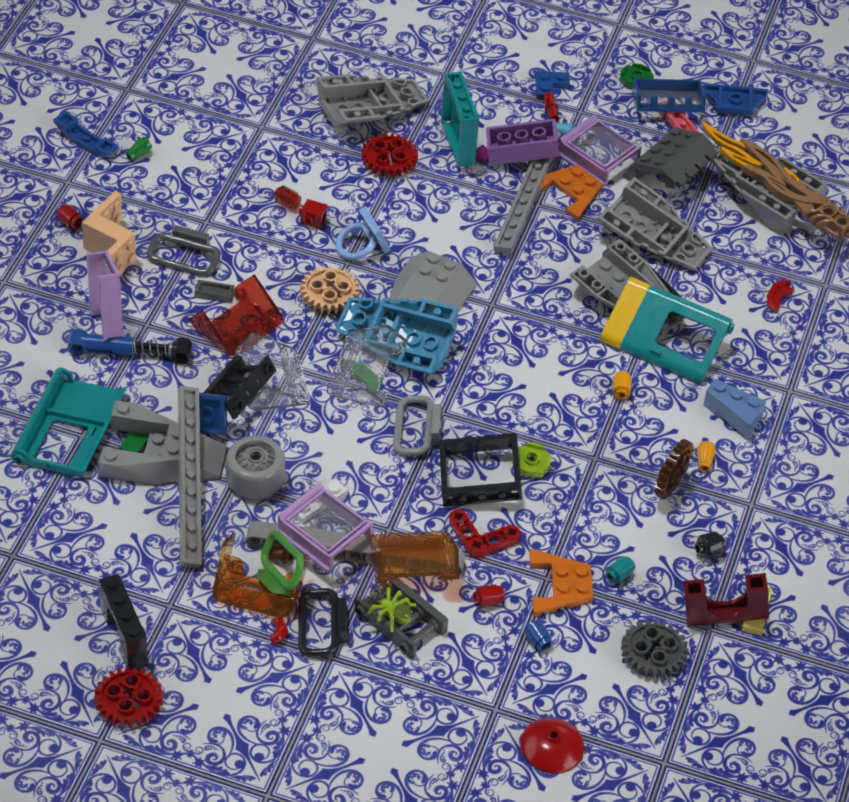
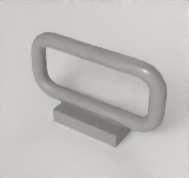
M423 395L406 396L398 402L393 448L396 453L404 456H418L427 453L431 444L439 446L443 424L441 404H434L430 397ZM410 403L427 404L424 444L419 448L401 447L404 407Z

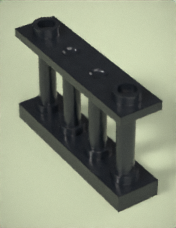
M241 355L234 356L203 393L230 397L224 405L231 418L236 419L277 370L269 355H266L258 365H246Z

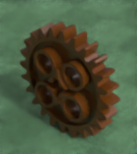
M681 439L676 447L674 446L668 459L665 460L659 471V478L656 480L657 484L654 491L656 496L665 500V498L667 499L668 496H671L672 492L679 485V481L688 470L689 461L692 458L691 455L694 448L692 442Z

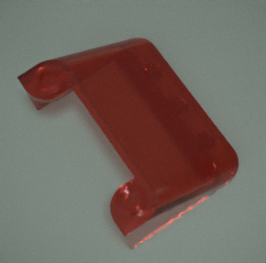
M255 274L235 287L234 296L239 302L214 320L210 321L203 310L189 318V321L197 331L230 356H236L278 327L283 320L281 312Z

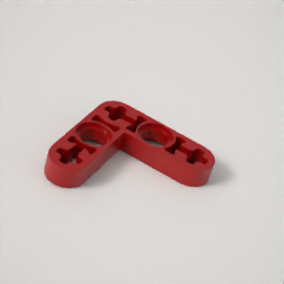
M455 509L450 512L449 525L468 555L473 558L483 557L513 546L520 541L521 531L515 525H507L480 535L463 510ZM470 531L472 535L464 536L462 532ZM497 539L499 543L491 544L489 540Z

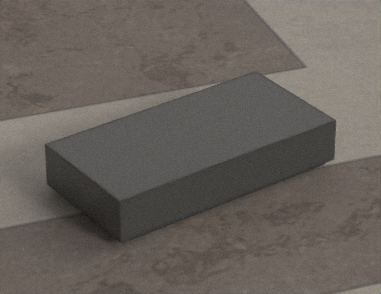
M198 280L194 297L231 303L235 285Z

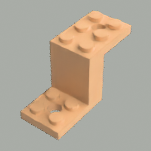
M114 191L82 222L83 248L92 253L108 251L120 274H123L125 269L136 260L135 233L119 225L123 218L121 193Z

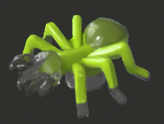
M375 586V590L370 591V596H366L364 601L379 605H372L369 611L364 614V617L370 616L374 609H383L379 612L374 627H378L384 614V618L390 622V633L394 634V623L408 624L412 616L410 607H417V604L411 603L409 598L399 602L396 601L398 597L402 598L405 596L401 591H397L394 598L390 601V587L386 589L387 598L383 599L382 589Z

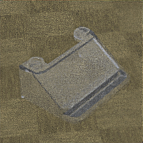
M387 324L349 332L337 359L327 387V393L336 398L372 406H384L387 401V394L380 390L391 356H400L404 352L407 339Z
M252 332L235 350L236 356L241 355L246 365H258L266 355H269L277 370L247 405L253 410H267L306 405L310 401L300 357L293 347Z

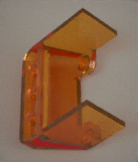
M230 535L222 543L213 586L214 598L221 603L274 617H287L292 612L303 585L309 555H304L302 575L295 589L291 590L290 596L272 593L259 579L243 575V561L238 557L231 556L235 536ZM289 572L284 577L290 582L294 572Z

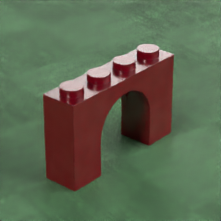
M766 573L745 575V592L740 597L731 601H715L708 598L705 592L704 579L683 581L687 626L769 619Z

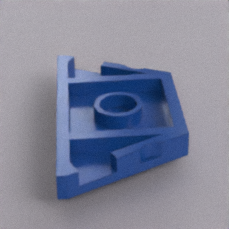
M703 83L706 96L717 112L753 115L768 95V89Z

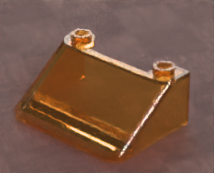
M432 531L376 534L370 536L376 582L382 586L392 585L393 578L439 575L441 582L446 583L452 582L453 579H459V548L448 532Z

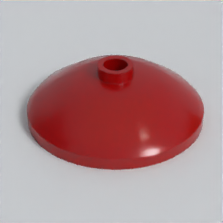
M542 718L526 727L521 736L520 748L523 757L532 767L545 773L557 774L571 770L580 762L584 752V741L581 733L571 723L559 718Z

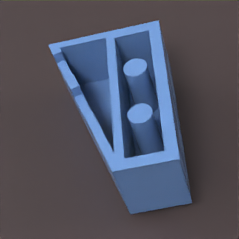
M714 378L706 390L703 406L719 419L723 418L730 424L729 427L733 430L737 429L743 434V438L748 440L763 416L766 401Z

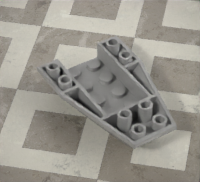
M621 239L609 245L604 257L589 268L582 265L570 274V277L593 297L611 309H614L630 277L669 292L649 264ZM673 312L670 313L659 335H665L686 318Z

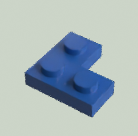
M535 71L536 99H543V94L546 92H552L554 95L553 88L569 89L570 87L569 72Z

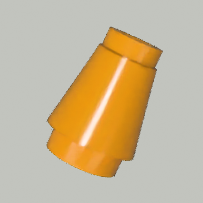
M703 441L697 447L698 469L701 471L710 470L716 452L712 442Z

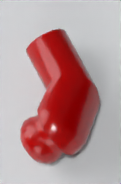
M281 616L273 619L276 627L274 633L270 635V640L273 644L282 642L288 635V628Z

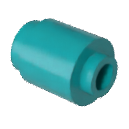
M627 556L620 557L606 567V578L611 583L619 584L633 573L635 564Z

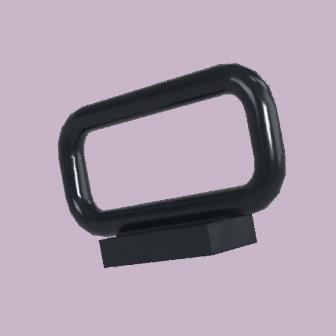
M330 588L311 589L302 593L298 601V648L302 655L306 657L329 656L338 649L339 639L340 643H349V610L346 597L339 598L338 594ZM328 596L331 599V645L327 648L308 649L306 646V602L312 597Z

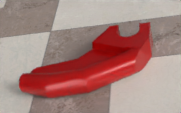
M791 280L778 281L770 288L766 296L767 306L772 312L779 310L780 299L792 294Z

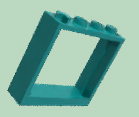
M462 71L444 74L441 122L458 167L475 165L479 116Z

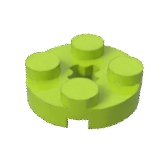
M528 442L520 448L518 446L520 474L527 477L542 478L544 473L550 468L551 454H548L546 448L539 443Z

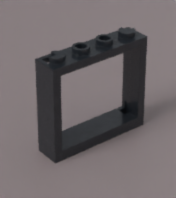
M517 433L439 440L441 489L444 507L522 500ZM512 449L515 482L448 488L446 455Z

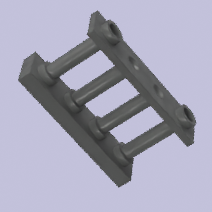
M390 571L384 575L383 589L368 601H363L359 596L355 598L354 611L356 614L368 621L412 659L416 657L417 643L431 631H437L441 636L447 632L448 618ZM387 587L391 588L390 595L395 596L397 591L402 592V595L397 599L398 602L409 598L411 603H416L415 607H410L412 611L411 621L408 624L398 623L394 626V632H390V622L387 620L389 617L383 614L380 622H378L377 617L379 613L376 610H373L371 615L367 613L372 605H376V602H379V598L383 599L387 596ZM418 618L427 623L426 626L411 638L402 633L405 628Z

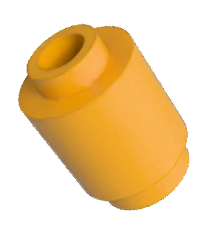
M619 371L613 377L612 395L618 399H626L631 395L632 378L628 372Z

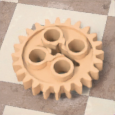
M330 265L329 269L322 266V270L316 267L315 272L310 270L309 275L305 274L304 279L301 280L300 297L303 298V303L308 302V308L313 306V311L320 309L321 314L324 311H327L328 315H330L331 311L338 314V310L343 312L349 297H359V282H357V277H352V272L346 273V269L340 271L339 266L336 269H333L332 265Z

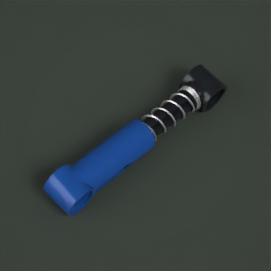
M74 329L70 332L67 350L76 356L83 355L85 352L133 356L134 352L136 355L138 353H143V355L150 353L151 356L154 354H158V356L166 355V357H171L177 364H186L190 361L193 344L187 338H177L173 343L168 344L165 342L164 344H158V342L150 343V341L144 343L142 340L141 342H136L134 337L123 336L104 340L102 335L88 334L82 329Z

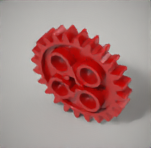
M384 133V136L378 134V138L372 136L371 140L367 139L366 144H363L361 161H363L364 166H367V170L372 169L373 174L379 172V176L385 174L386 178L389 175L395 178V174H398L401 177L402 172L408 174V170L413 171V166H416L418 162V149H416V144L412 145V140L407 141V137L401 138V134L397 135V137L394 136V133H391L390 136L387 133Z
M128 666L125 667V671H121L118 667L116 674L109 671V677L103 675V682L97 683L98 688L95 689L94 696L96 711H99L100 717L105 716V722L112 720V726L120 723L121 728H123L125 724H128L129 728L132 729L133 723H136L138 727H141V721L148 724V717L155 719V712L160 713V706H163L162 684H158L157 677H152V672L145 674L144 668L138 672L137 666L132 671L129 670Z

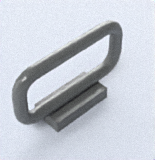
M177 225L172 230L173 235L165 233L156 235L151 240L146 254L151 262L200 276L212 274L221 256L219 250L210 245L209 234ZM160 241H169L212 253L213 258L208 268L201 269L154 255V251Z

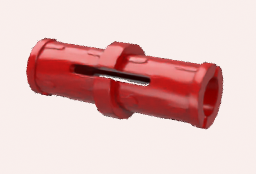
M546 92L543 94L545 112L548 113L549 119H556L557 123L560 120L557 111L558 105L554 100L552 92Z

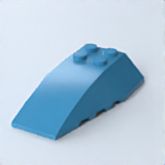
M349 297L335 330L397 366L433 374L442 367L456 334L459 309L458 307L427 299L409 300L408 298H400V300H390V298H382V300H375L373 298Z

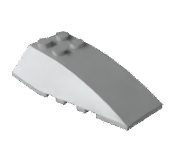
M350 74L317 77L316 79L319 104L333 126L366 123L393 117L428 104L430 101L415 79L393 78L392 80H386L385 77L369 79V76L361 75V78H354V75Z
M633 177L625 186L621 196L610 208L606 207L597 217V220L625 240L662 259L694 271L713 248L697 231H692L689 227L690 224L686 220L683 221L677 215L678 212L674 208L671 209L661 195Z
M427 251L410 258L395 279L390 300H400V298H408L409 300L427 299L458 307L460 310L477 286V282L461 263Z

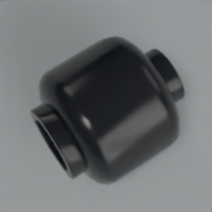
M715 531L699 535L697 543H695L696 553L700 554L705 560L722 556L726 549L724 537Z

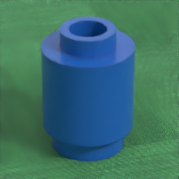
M535 620L527 623L524 634L534 648L540 652L548 649L553 644V641L551 640L552 636L543 623Z

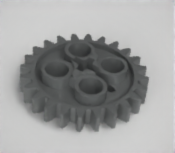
M646 619L645 625L639 621L638 626L632 625L631 630L627 629L626 635L623 636L621 645L622 657H625V663H630L629 669L637 668L636 674L644 672L645 678L648 674L652 675V679H655L656 675L663 679L664 674L671 677L672 672L677 674L679 668L683 669L684 663L687 661L689 649L687 648L688 642L684 641L685 636L679 635V629L673 631V624L668 627L665 626V621L658 624L657 619H655L654 623L651 624Z

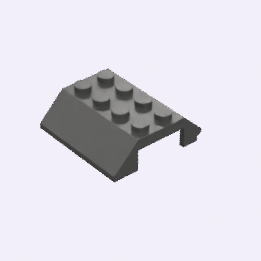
M674 127L647 152L641 155L623 174V178L632 180L635 177L639 180L647 172L663 175L665 187L674 189L677 186L680 188L688 179L692 178L711 161L718 152L714 149L715 145L703 133Z

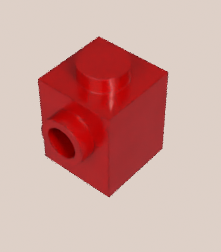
M307 199L305 204L301 205L299 209L301 224L321 229L327 218L328 205Z

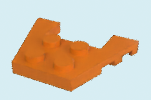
M574 165L546 174L539 192L550 185L557 187L575 201V203L566 208V213L578 221L582 213L588 208L590 202L594 200L601 190L602 182L580 166Z
M535 549L529 550L530 568L551 569L553 598L533 597V617L541 616V613L548 611L550 613L557 612V609L568 606V608L593 602L590 564Z

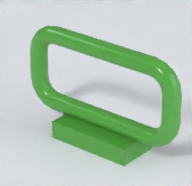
M272 530L268 534L261 552V563L265 570L258 569L256 576L272 593L290 596L291 591L298 585L302 575L304 556L280 531ZM275 538L296 559V567L290 582L269 561V553Z

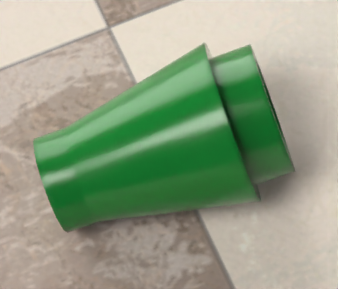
M146 137L139 138L125 154L130 161H133L149 153L150 149H152V144Z

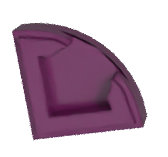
M482 144L476 149L475 160L486 165L489 159L488 151Z

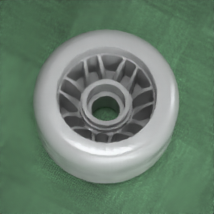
M248 436L239 439L230 447L226 455V480L234 493L246 499L260 500L274 495L282 487L285 479V455L275 441L263 436Z

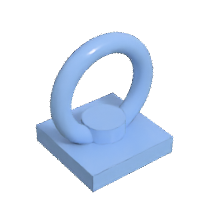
M366 207L359 210L365 223H354L345 227L338 234L335 242L337 253L347 260H358L366 257L373 251L376 243L379 244L384 254L391 251L381 230ZM363 230L369 239L367 247L357 253L345 251L343 248L344 238L353 231Z

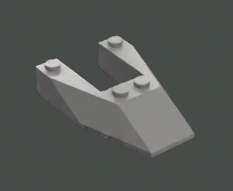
M718 152L711 161L764 222L782 235L794 224L797 210L772 196L764 184L743 174L742 168L728 160L721 152ZM784 157L780 159L775 158L783 168L786 167L792 171L807 188L825 196L827 183Z
M115 400L111 414L112 429L149 434L145 453L103 447L98 462L99 477L156 486L167 482L179 484L178 423L136 403ZM200 433L201 481L220 479L227 445Z

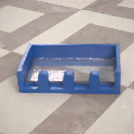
M633 78L632 95L636 104V111L705 113L706 94L701 80Z

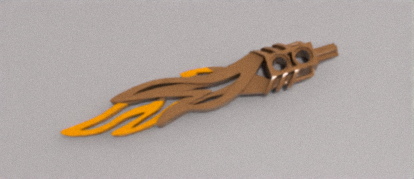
M703 122L702 128L705 133L721 147L720 152L728 160L743 169V174L764 184L769 192L778 199L794 205L800 211L802 217L821 232L830 234L839 242L846 237L849 239V216L844 213L842 207L838 209L835 202L831 204L830 198L807 188L792 171L786 167L783 168L770 153L760 146L744 138H741L740 141L732 139L708 123Z

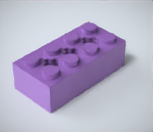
M556 119L486 127L490 166L560 157Z

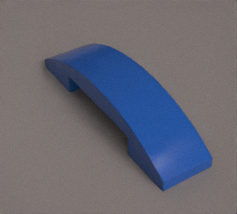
M66 110L53 119L55 125L71 141L89 153L100 157H108L119 148L117 144L108 138L100 139L79 125L78 118Z

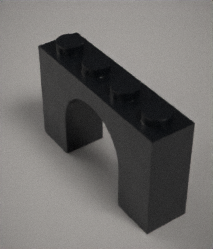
M119 573L99 579L101 611L107 625L116 623L120 638L121 657L125 667L128 666L130 671L135 666H137V670L148 667L147 636Z

